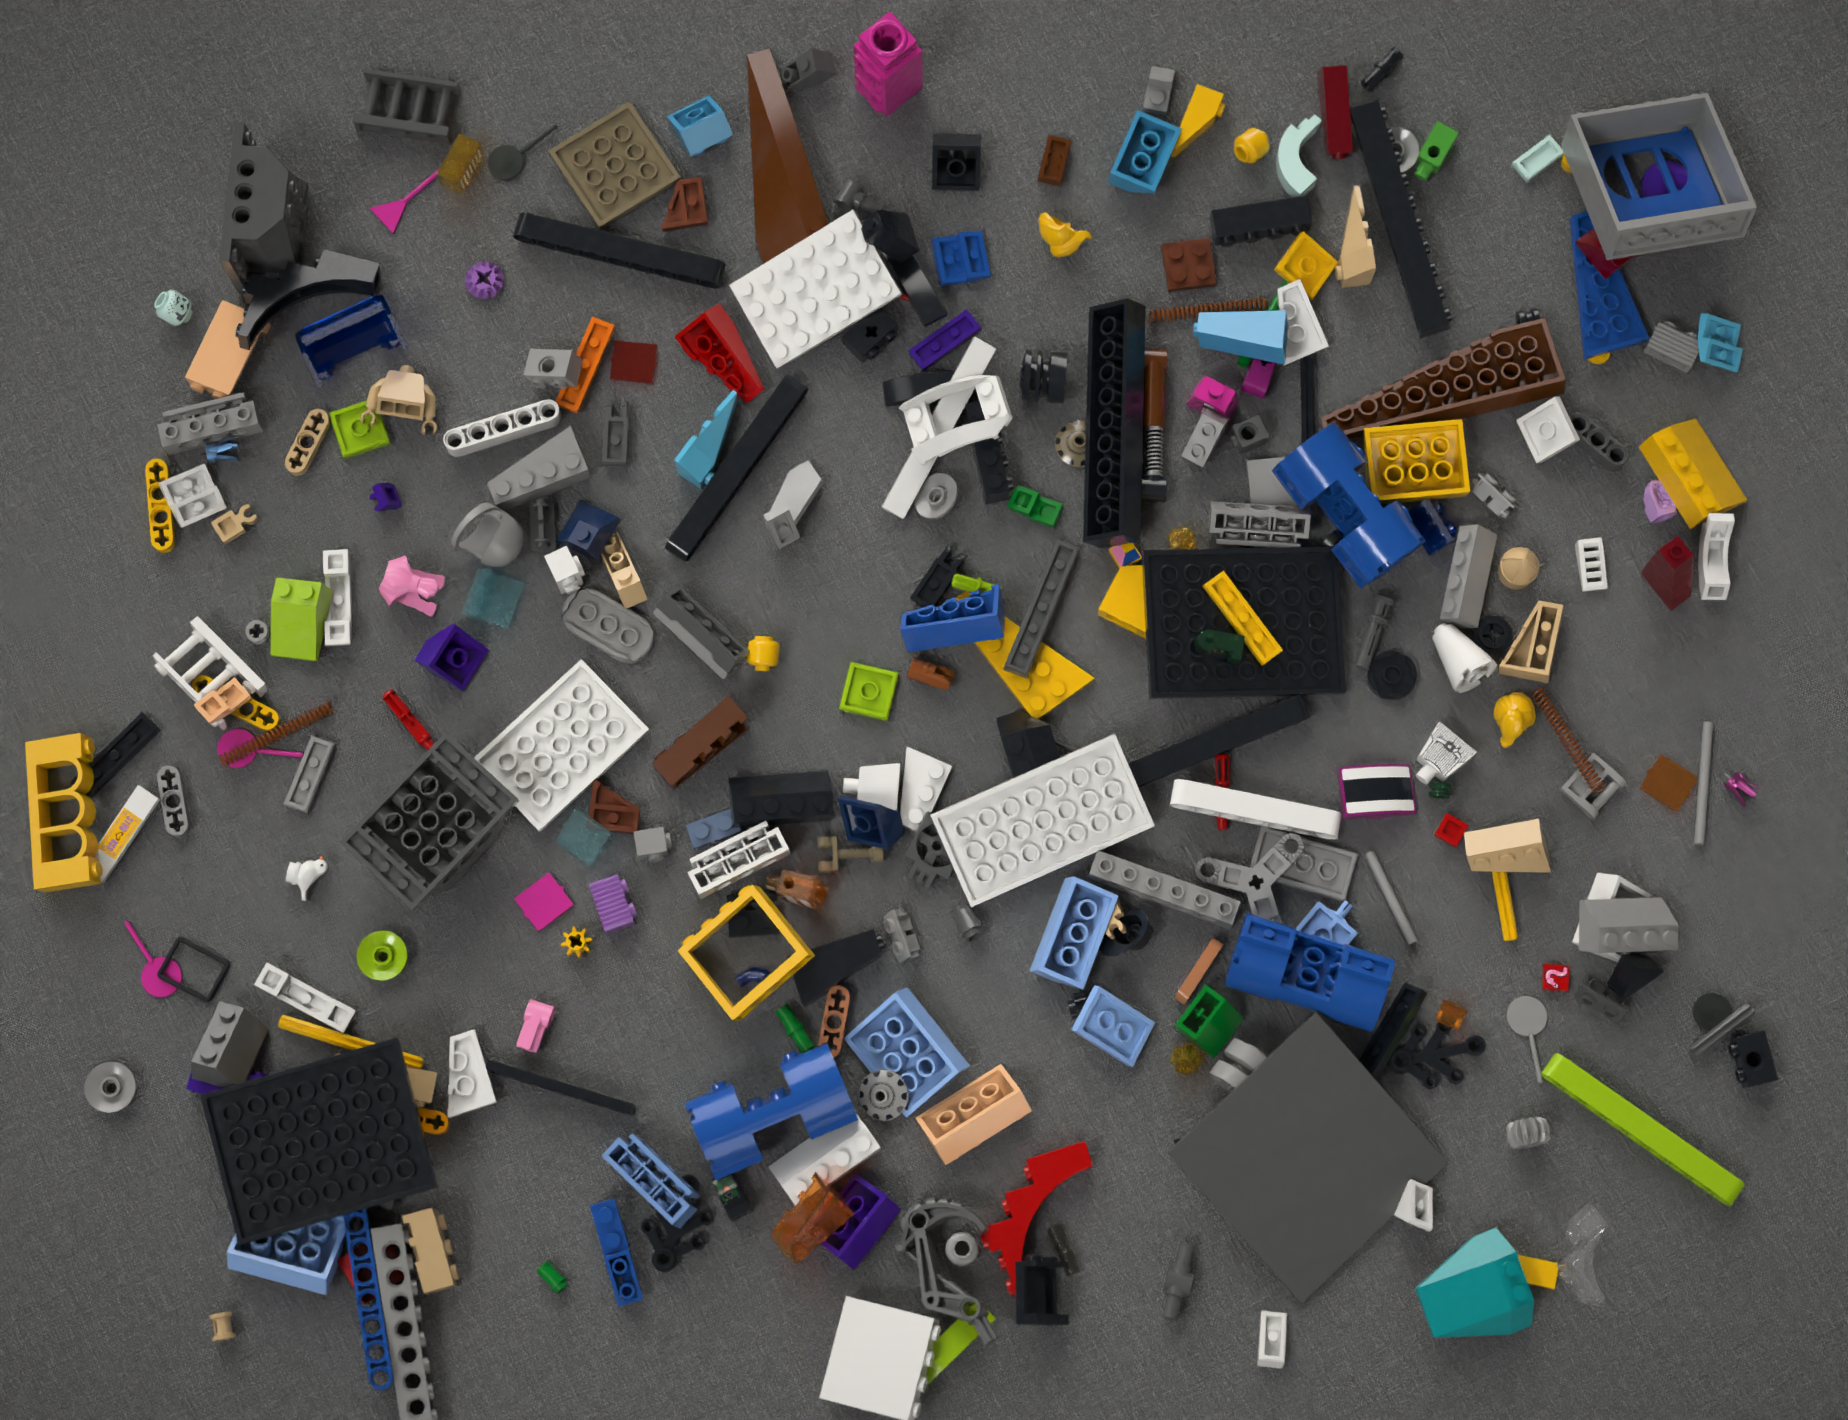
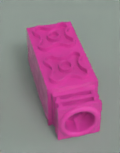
M888 12L860 34L859 41L853 45L855 87L869 101L873 109L877 113L882 112L885 117L889 116L922 89L923 78L922 50L916 44V39L891 12Z

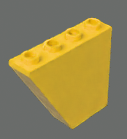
M1142 565L1121 566L1098 609L1097 615L1146 639Z

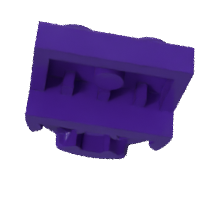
M1665 161L1677 190L1680 191L1687 183L1686 169L1675 162ZM1654 163L1645 170L1640 182L1642 184L1639 198L1669 194L1657 163Z

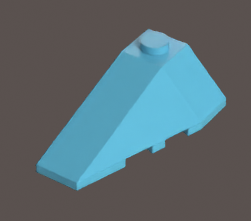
M734 390L715 410L713 421L706 420L701 427L699 437L697 438L693 435L674 460L677 473L701 490L705 484L708 485L715 475L714 472L716 471L738 403V395Z

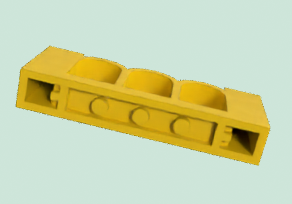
M77 733L25 742L34 890L47 893L101 884L102 865L100 860L95 858L98 852V841L94 833L88 830L96 817L95 803L86 795L94 781L93 770L87 763L93 762L95 746L92 737ZM69 765L77 767L78 777L71 788L49 792L48 769ZM77 799L80 804L78 817L72 823L51 827L50 803ZM79 833L82 838L80 852L70 859L53 861L52 837Z

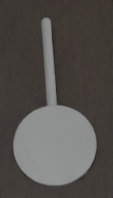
M1522 996L1511 1002L1507 1009L1506 1018L1508 1025L1515 1033L1521 1036H1529L1537 1079L1539 1083H1542L1543 1078L1534 1035L1541 1032L1545 1027L1547 1011L1538 999L1531 996Z

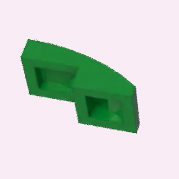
M1019 485L1016 486L1007 505L1012 511L1055 529L1064 509L1063 504L1042 497L1039 492Z

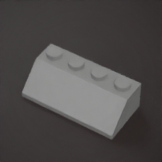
M1662 897L1579 900V951L1615 953L1678 950V923Z

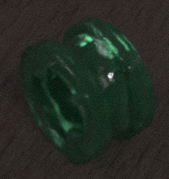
M1443 782L1429 783L1431 792L1428 793V796L1435 799H1449L1451 794L1448 790L1451 789L1452 785Z

